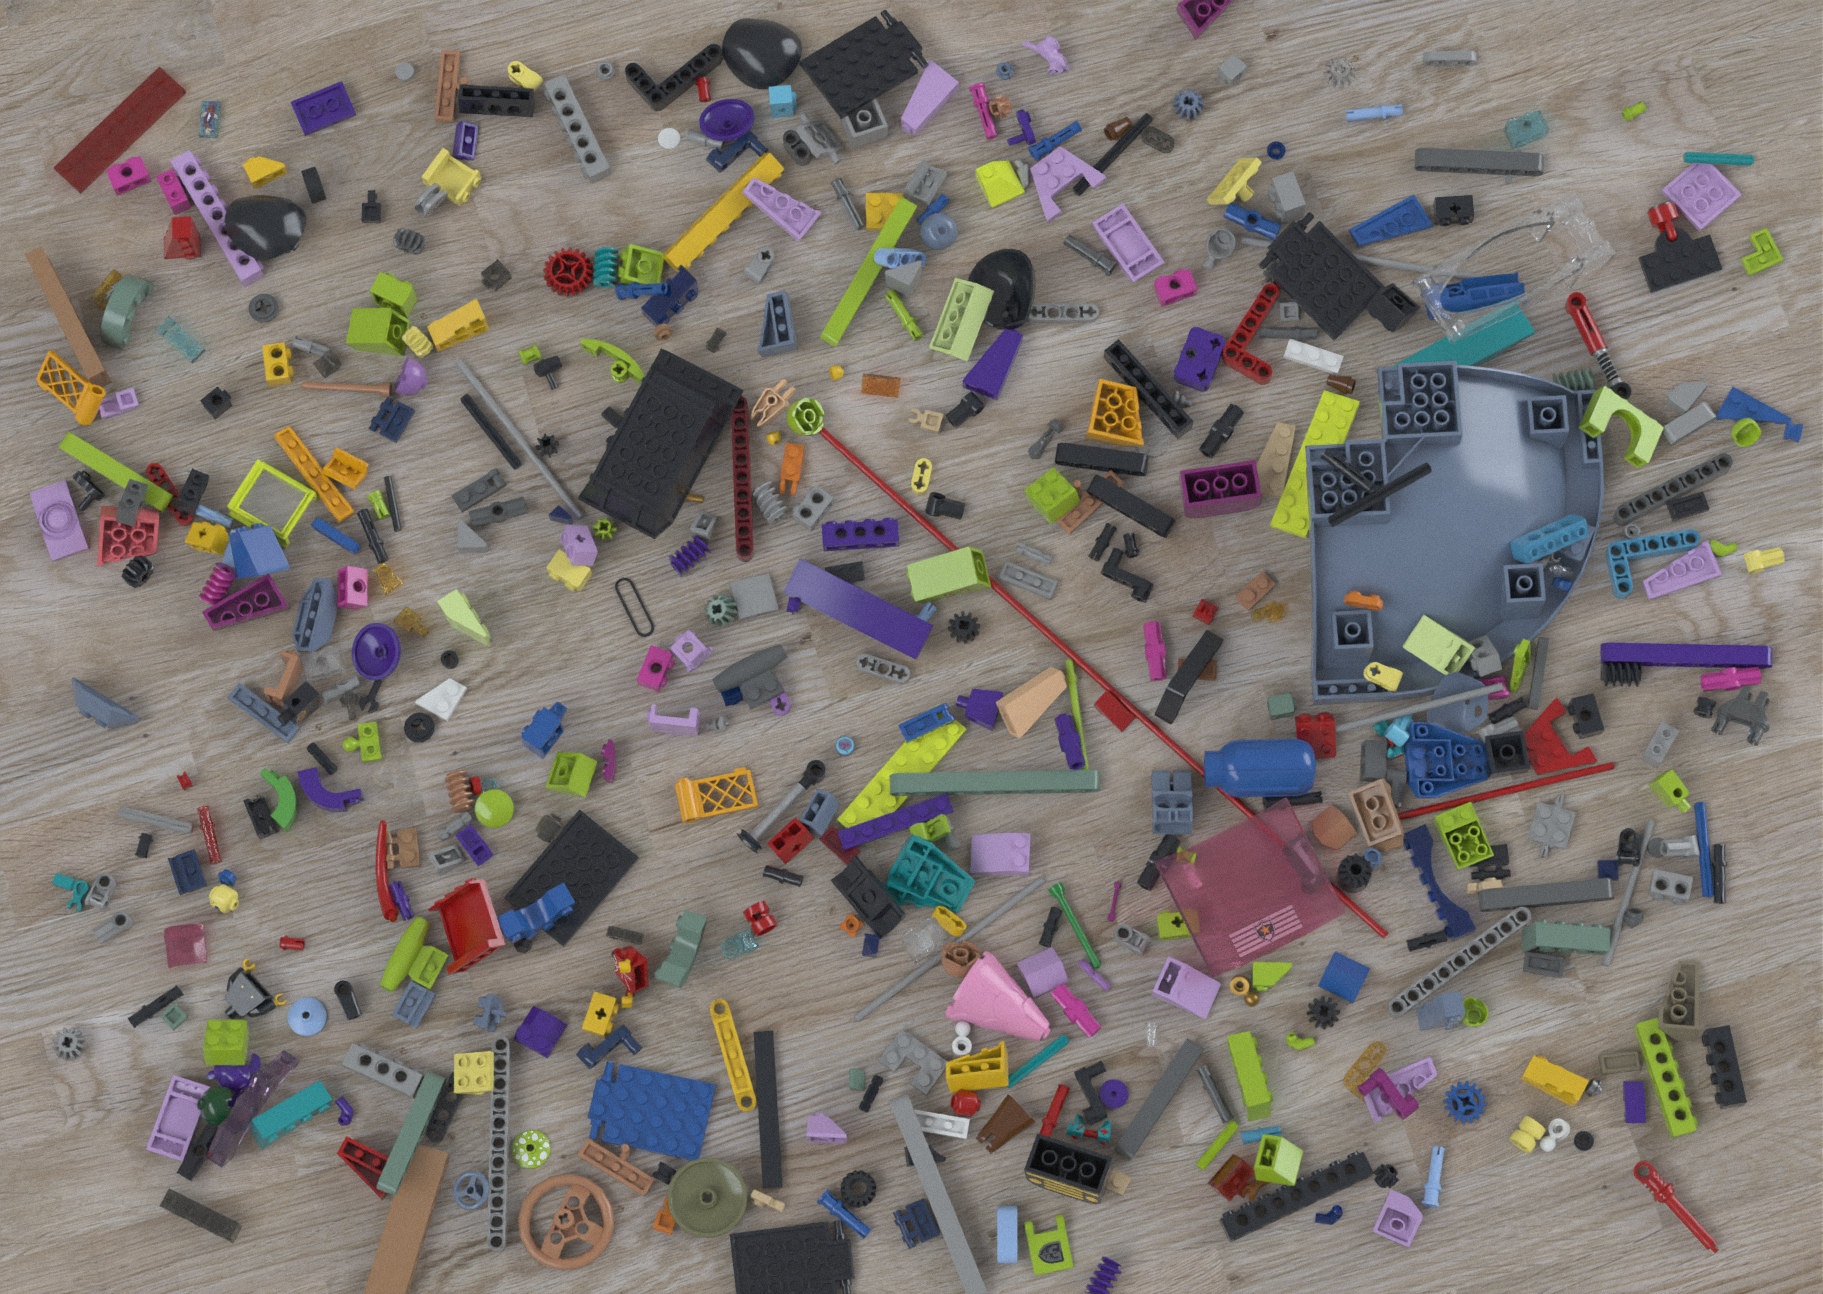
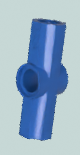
M1234 203L1228 205L1223 217L1243 226L1248 232H1256L1272 240L1276 239L1281 229V224L1261 216L1258 211L1248 210ZM1255 219L1257 223L1251 224L1248 220Z

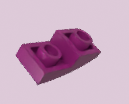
M608 739L607 744H604L601 750L604 762H608V764L604 765L602 775H604L605 782L613 784L616 772V752L613 741Z

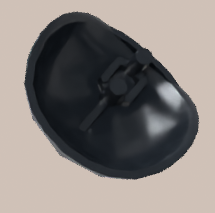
M744 18L734 22L726 31L722 42V53L728 68L742 83L754 89H769V87L783 83L796 69L802 54V44L797 34L782 24L765 19Z
M252 195L236 199L229 205L225 214V229L232 242L248 256L261 260L276 258L290 250L300 239L306 225L304 210L292 200L277 196Z
M1001 249L983 257L975 265L968 279L970 282L980 284L994 291L983 321L989 326L1001 330L1021 327L1029 318L1035 297L1036 277L1030 259L1025 253L1016 249Z

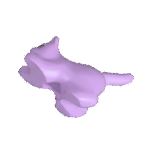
M1046 36L1037 45L1030 42H1022V46L1038 52L1049 62L1050 68L1048 73L1050 75L1063 73V68L1067 71L1070 70L1064 56L1059 54L1061 47L1054 37Z

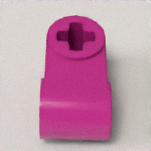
M1506 676L1479 680L1485 686L1502 683L1503 690L1488 694V700L1510 697V692L1507 691Z

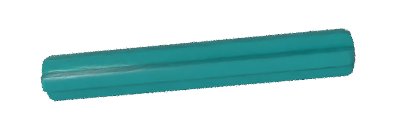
M1685 152L1683 161L1685 163L1751 166L1754 163V156L1748 154Z
M1062 1034L1011 1073L1008 1076L1007 1087L1012 1088L1069 1044V1039L1066 1035Z

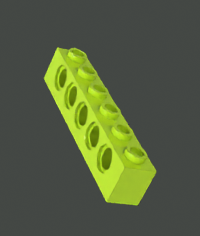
M1658 1017L1637 1023L1634 1029L1671 1140L1693 1134L1697 1131L1698 1122L1696 1117L1691 1114V1101L1689 1097L1685 1096V1083L1683 1078H1679L1677 1072L1679 1065L1677 1060L1672 1057L1673 1047L1670 1040L1667 1041L1665 1033L1658 1029ZM1650 1036L1658 1037L1659 1044H1652ZM1656 1055H1663L1666 1060L1665 1063H1659L1656 1060ZM1668 1073L1672 1077V1081L1665 1082L1662 1075ZM1669 1092L1676 1093L1678 1100L1672 1101L1669 1098ZM1675 1111H1681L1684 1114V1120H1678L1675 1117Z

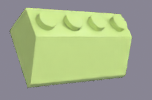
M955 278L929 348L968 362L994 291L980 284Z

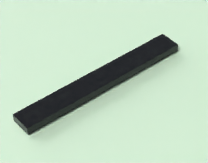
M773 1030L758 1031L753 1033L763 1189L783 1188Z

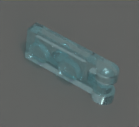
M169 316L161 326L159 325L155 329L192 364L205 352V349ZM172 327L173 330L168 333L167 330Z

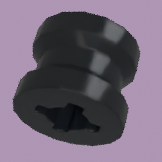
M1698 697L1696 701L1698 705L1694 708L1693 713L1702 718H1712V709L1715 708L1716 702L1706 697Z
M659 1162V1168L652 1176L669 1185L671 1177L677 1171L669 1165Z

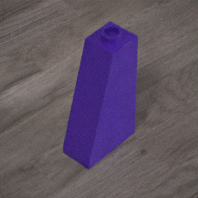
M1005 328L965 376L963 388L998 401L1023 342V335L1015 329L1008 330Z

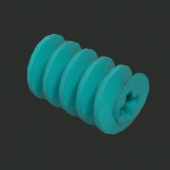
M602 247L595 251V272L593 273V284L599 288L615 287L611 282L617 281V278L612 276L617 274V270L612 268L618 267V264L613 262L618 260V256L613 254H617L618 249Z

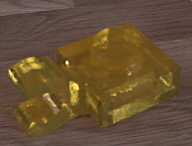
M407 606L394 619V622L409 634L413 629L423 638L429 633L427 628L419 623L421 617Z

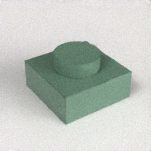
M175 1002L160 1015L173 1031L188 1019L187 1015Z

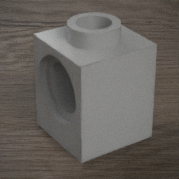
M1234 54L1218 67V79L1223 84L1231 87L1246 74L1247 66Z

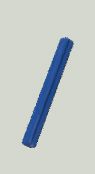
M1697 802L1694 805L1697 842L1700 852L1699 863L1702 895L1709 898L1713 897L1714 891L1706 806L1704 802Z

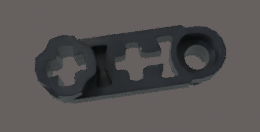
M1113 548L1108 561L1103 565L1100 572L1101 575L1132 588L1131 597L1139 602L1146 603L1154 584L1118 568L1124 552L1118 548Z
M1101 1060L1087 1068L1083 1067L1074 1071L1075 1077L1090 1107L1082 1110L1089 1126L1108 1118L1091 1083V1078L1106 1072V1068Z

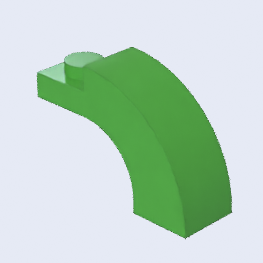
M264 768L260 775L277 791L279 796L278 806L270 816L288 832L294 824L298 812L297 794L285 775L280 778L273 770L269 772Z

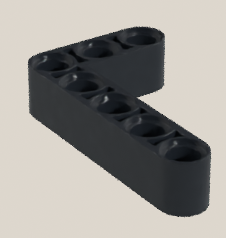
M717 44L708 45L659 85L649 77L640 65L629 63L625 67L626 80L651 109L661 111L695 85L698 78L705 77L722 63V49ZM712 53H717V54H719V55L716 56V57H711V56H710ZM698 64L704 65L703 68H696ZM631 72L638 73L636 76L629 75ZM684 75L690 76L687 80L682 79ZM643 85L650 86L648 89L641 88ZM672 86L676 88L673 91L667 90L669 87ZM655 98L662 99L660 102H653Z
M1209 630L1205 631L1165 689L1154 714L1156 717L1170 725L1174 722L1188 692L1220 648L1224 640L1223 638Z

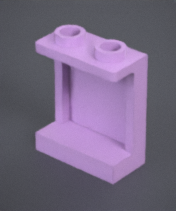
M652 704L651 709L647 711L648 725L651 726L652 732L698 736L700 714L698 708H690L689 719L658 716L657 706Z

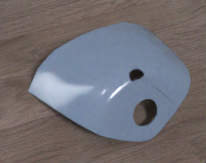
M1449 673L1439 683L1431 701L1486 686L1477 679L1462 673ZM1488 694L1471 698L1468 705L1465 703L1466 700L1428 709L1427 722L1458 733L1471 731L1486 720ZM1478 705L1482 707V715L1480 717H1476L1474 712Z

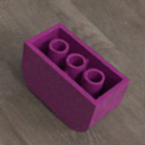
M1256 460L1183 470L1179 473L1184 514L1187 518H1204L1245 512L1258 507L1261 503L1262 494Z

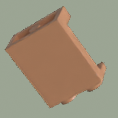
M289 650L286 652L281 651L279 654L287 666L278 689L266 686L264 690V695L268 701L283 707V702L295 691L304 668L301 659L297 656L298 654Z

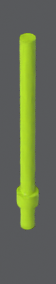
M1073 660L1065 661L1067 676H1065L1066 683L1069 685L1075 731L1079 733L1081 750L1085 760V766L1081 770H1089L1076 685L1078 679L1077 674L1074 672Z

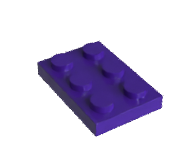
M342 81L291 101L305 136L356 116Z

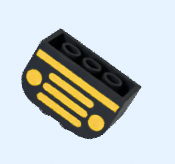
M1037 1133L1024 1172L1026 1179L1040 1188L1086 1203L1100 1204L1114 1163L1113 1157Z

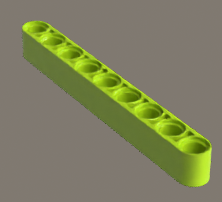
M901 196L819 337L821 340L834 347L837 346L883 267L875 263V252L879 248H894L914 214L917 205Z

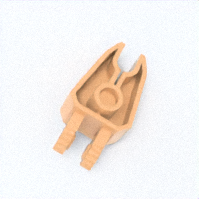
M782 379L774 389L766 388L755 404L750 420L755 421L763 413V417L757 424L758 427L761 428L770 424L789 408L788 399L795 393L796 389L792 386L781 396L779 392L787 384L785 379Z

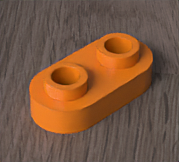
M1350 591L1349 594H1345L1344 603L1347 605L1370 610H1382L1383 601L1377 595H1369L1367 597L1362 596L1360 592Z

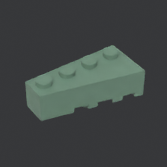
M1536 920V923L1522 929V953L1529 952L1532 949H1539V953L1558 950L1559 954L1573 953L1576 950L1577 954L1604 955L1610 952V928H1603L1601 924H1593L1589 927L1585 926L1584 923L1566 925V922L1563 921L1551 924L1547 920Z

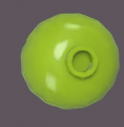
M801 398L793 402L787 410V424L798 435H814L824 425V422H822L824 410L817 400Z

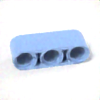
M879 248L874 254L875 263L888 268L900 267L921 260L922 267L926 263V255L924 253L909 248Z
M997 1206V1263H1017V1206Z

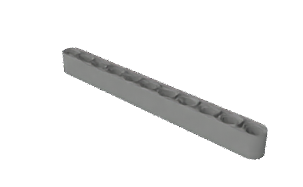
M497 1036L493 1039L491 1052H494V1089L490 1094L487 1243L489 1248L497 1253L504 1251L507 1247L511 1044L504 1036ZM499 1042L507 1044L504 1050H497L496 1047ZM500 1061L506 1062V1067L502 1070L496 1069V1065ZM498 1081L506 1082L503 1089H496ZM499 1100L505 1101V1106L502 1109L495 1108V1104ZM504 1120L505 1124L502 1128H495L496 1121ZM498 1139L504 1140V1145L501 1148H495L494 1146ZM497 1159L504 1160L501 1168L494 1167V1162ZM499 1178L503 1179V1185L500 1188H495L493 1185L494 1181ZM501 1198L503 1199L502 1206L494 1207V1200ZM501 1218L503 1221L502 1225L497 1228L493 1227L494 1219ZM495 1238H501V1246L493 1247V1240Z
M907 1093L889 1100L966 1294H988Z

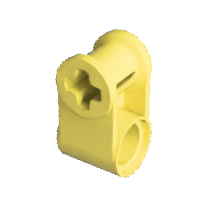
M513 61L508 66L510 80L520 88H531L535 92L543 82V79L536 72L530 70L519 61Z
M1378 662L1370 663L1363 672L1366 680L1394 692L1397 691L1403 675L1401 671ZM1373 668H1375V672L1377 673L1374 676H1372V671H1370Z

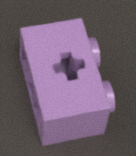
M566 525L564 532L560 536V541L565 548L566 556L569 558L571 565L593 566L598 551L588 526Z

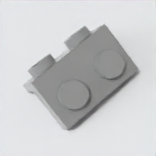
M922 160L907 183L905 191L912 200L929 205L946 178L947 173L944 170L930 166L927 161Z

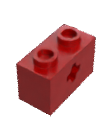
M795 817L767 844L786 865L814 837Z

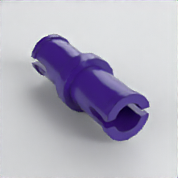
M400 880L392 882L389 886L395 898L394 903L398 906L402 920L406 921V918L407 920L412 919L414 914L409 904L410 899L405 894L402 882Z

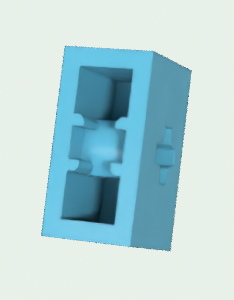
M791 85L769 87L772 118L794 116L793 110H797L796 93L795 91L792 92Z

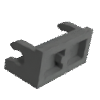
M1366 739L1361 743L1360 781L1375 782L1383 778L1386 779V741Z

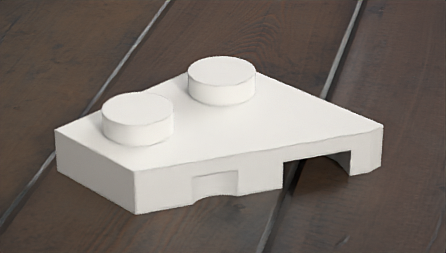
M449 678L417 699L415 704L448 722L467 688Z

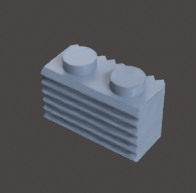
M816 789L812 799H810L811 802L806 806L807 808L799 821L809 832L822 836L840 803L833 794Z

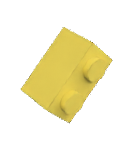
M560 549L546 567L549 573L548 576L556 582L562 581L565 583L564 586L573 592L574 590L581 592L592 575L591 569L587 566H572L566 553Z

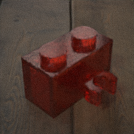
M1232 1154L1207 1184L1229 1202L1236 1194L1245 1198V1196L1243 1197L1242 1190L1250 1185L1247 1181L1253 1176L1255 1171L1242 1158Z

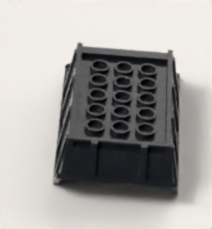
M661 348L648 373L642 378L641 386L629 408H626L619 427L610 443H607L605 453L594 473H591L589 482L578 496V500L656 539L676 519L744 390Z

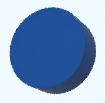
M1554 577L1552 585L1563 590H1570L1572 582L1565 578Z

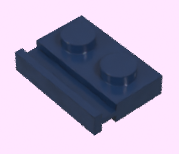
M195 849L176 855L173 858H168L180 896L207 887Z

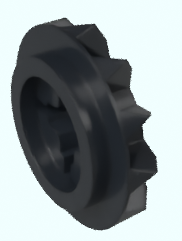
M425 713L410 715L404 724V732L407 738L414 743H424V741L429 740L435 729L433 719ZM422 722V726L426 730H421L417 735V730L413 726H419Z

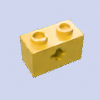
M202 521V523L193 522L184 542L195 550L222 556L229 542V533L225 531V527L218 524L213 526L205 521Z
M594 991L582 1025L583 1032L606 1039L607 1034H611L613 1023H611L613 1015L617 1016L620 1005L617 998ZM602 1011H604L606 1017H602L599 1020L598 1014H602Z

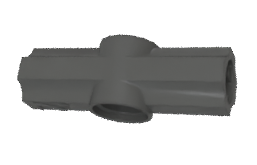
M523 496L505 502H493L490 506L468 512L472 527L475 528L494 522L502 523L506 519L527 514L528 510ZM497 509L503 510L501 515H494Z

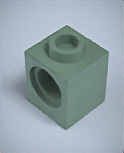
M1291 693L1272 696L1267 699L1270 720L1291 717L1294 715V710H1297L1295 698L1292 699Z

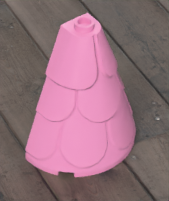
M987 950L981 955L983 956L982 959L978 958L954 994L953 1003L949 1004L945 1017L956 1022L966 1021L970 1025L979 1026L982 1029L1006 1033L1007 1036L1040 1042L1042 1038L1046 1039L1052 1030L1049 1028L1050 1023L1033 1000L1026 996L997 958Z

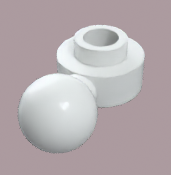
M960 1021L955 1026V1032L959 1036L952 1043V1051L958 1057L970 1054L972 1048L971 1041L966 1037L970 1033L971 1027L966 1021ZM958 1046H965V1050H959Z
M1559 1118L1552 1120L1548 1128L1550 1135L1543 1137L1540 1141L1541 1149L1546 1152L1554 1150L1556 1146L1555 1140H1561L1568 1136L1570 1132L1569 1124ZM1560 1127H1563L1562 1132L1559 1133Z

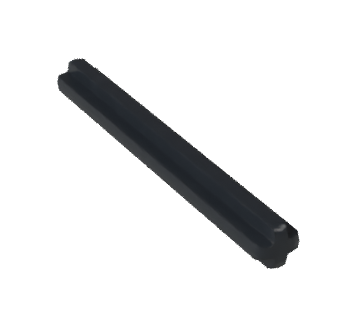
M465 394L460 399L462 404L514 470L520 468L522 463L470 395Z

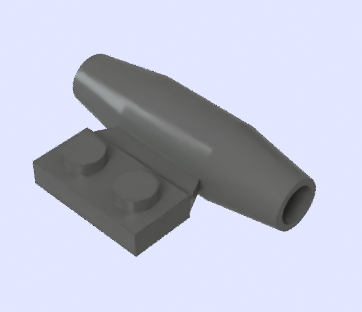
M781 644L757 651L729 666L712 679L719 693L741 686L742 696L750 710L785 693L777 676L770 672V670L785 660L787 655Z

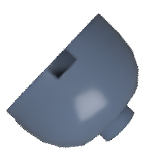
M934 213L927 216L920 227L923 243L933 250H944L950 247L958 235L955 221L944 213Z

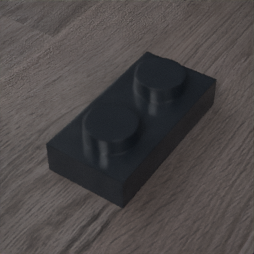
M1704 492L1666 503L1672 522L1707 512L1710 509Z

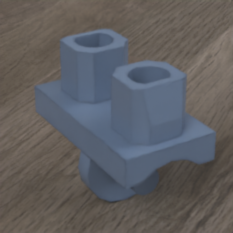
M488 993L487 996L479 997L478 1007L484 1009V1014L475 1016L474 1024L488 1032H495L496 1024H500L501 1017L506 1018L508 1014L502 1011L503 1004H500L501 998L491 993Z

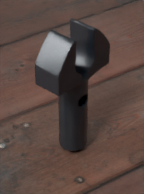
M375 680L368 696L360 697L358 702L361 711H363L365 704L369 703V701L371 703L368 710L369 714L378 709L379 703L376 702L375 697L382 684V680Z

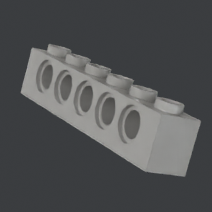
M565 74L545 82L546 90H543L547 101L551 100L553 104L550 107L554 116L558 115L560 118L558 124L562 132L566 131L568 135L566 140L569 147H574L575 149L573 155L577 163L581 162L583 166L581 171L584 178H589L592 184L610 176V167ZM559 96H564V97H565L564 100H561V101L557 100V98H558ZM566 112L573 113L571 116L564 115ZM575 127L580 128L578 132L571 131ZM581 143H587V144H588V145H587L586 147H584V148L579 147V145H580ZM595 159L594 163H587V160Z

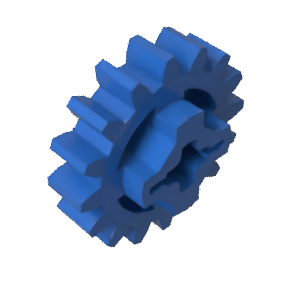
M1459 1081L1457 1088L1453 1085L1450 1087L1452 1092L1446 1091L1445 1095L1449 1098L1443 1100L1444 1103L1448 1104L1444 1107V1110L1450 1111L1448 1117L1454 1116L1455 1123L1460 1119L1462 1125L1465 1124L1466 1120L1472 1124L1473 1118L1477 1121L1480 1119L1478 1113L1482 1115L1485 1113L1482 1107H1486L1487 1103L1482 1102V1100L1486 1098V1095H1480L1482 1088L1476 1090L1475 1083L1469 1086V1082L1466 1081L1462 1086ZM1461 1090H1467L1464 1094L1457 1093ZM1473 1095L1476 1096L1478 1105L1474 1102ZM1464 1099H1467L1468 1105H1466L1465 1107L1462 1106V1101ZM1452 1101L1456 1104L1457 1111L1453 1108ZM1464 1112H1474L1471 1115H1463Z

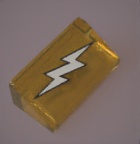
M115 269L108 274L91 295L94 304L102 310L106 309L113 290L123 278Z

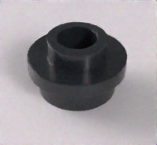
M1580 1131L1574 1137V1145L1580 1151H1587L1594 1144L1593 1136L1587 1131ZM1581 1138L1587 1140L1586 1145L1580 1143Z

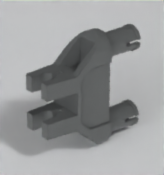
M1743 686L1736 698L1727 701L1718 708L1716 712L1718 717L1711 731L1722 735L1727 723L1730 721L1748 726L1753 729L1747 738V742L1758 746L1763 733L1770 729L1765 715L1770 699L1767 698L1768 693L1760 691L1755 702H1750L1753 697L1752 693H1750L1751 688Z

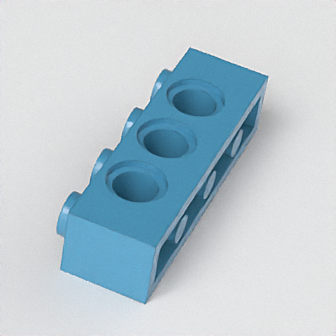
M1571 514L1510 541L1513 559L1528 564L1589 536L1587 522L1585 518Z

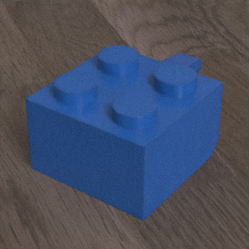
M557 701L549 710L545 707L542 710H538L532 718L533 722L530 725H526L521 732L524 746L544 759L564 732L561 720L567 708Z

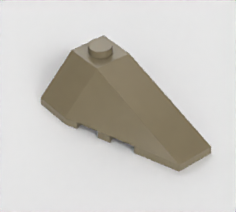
M1678 962L1658 1011V1029L1675 1040L1696 1042L1699 1030V962Z

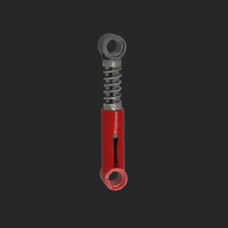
M1580 292L1571 293L1565 304L1567 313L1571 315L1590 355L1594 356L1595 360L1598 361V365L1601 366L1600 369L1603 370L1602 374L1605 375L1604 378L1607 379L1609 388L1615 394H1617V391L1624 392L1625 397L1621 398L1628 401L1632 393L1631 387L1623 382L1621 377H1618L1619 373H1616L1617 369L1613 367L1615 364L1611 363L1610 355H1607L1608 346L1586 304V297ZM1577 301L1580 306H1573L1571 302Z

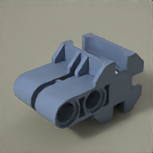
M1152 771V833L1192 834L1191 771H1173V782H1170L1169 771Z

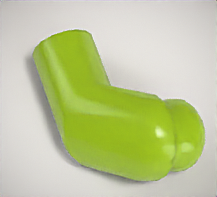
M1294 1032L1286 1035V1043L1296 1050L1300 1051L1315 1046L1312 1036L1301 1039Z

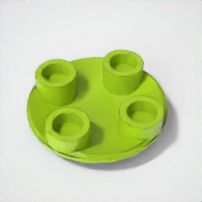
M497 789L485 791L476 801V816L487 827H502L513 816V801L504 791Z

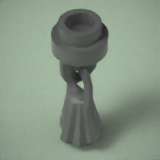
M1055 418L1053 421L1050 420L1048 431L1029 448L1030 458L1040 459L1055 432L1060 433L1063 430V424Z

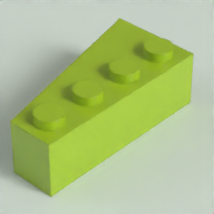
M1250 1031L1227 1036V1045L1233 1068L1237 1070L1235 1072L1239 1087H1242L1243 1106L1247 1105V1121L1251 1122L1271 1117V1102L1274 1100L1272 1091L1267 1090L1266 1084H1268L1266 1072L1262 1073L1261 1066H1263L1262 1057L1256 1053L1258 1048L1256 1038L1251 1036Z

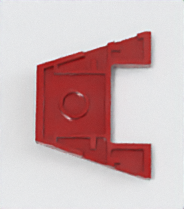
M1558 698L1552 701L1524 734L1529 763L1537 775L1562 771L1563 769L1573 767L1576 768L1587 764L1591 765L1598 761L1589 746L1574 755H1570L1550 723L1566 714Z

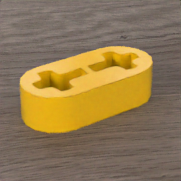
M937 906L931 915L937 924L953 936L960 937L967 928L963 920L944 906Z

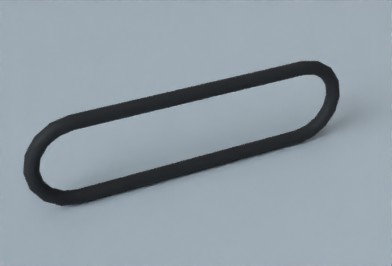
M620 578L615 583V590L635 631L642 637L650 636L654 631V624L633 582L628 578ZM623 580L631 584L651 624V631L647 634L639 632L618 590V584Z

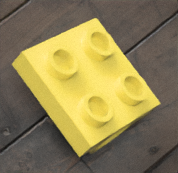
M494 1052L454 1054L455 1094L482 1095L486 1094V1092H493Z

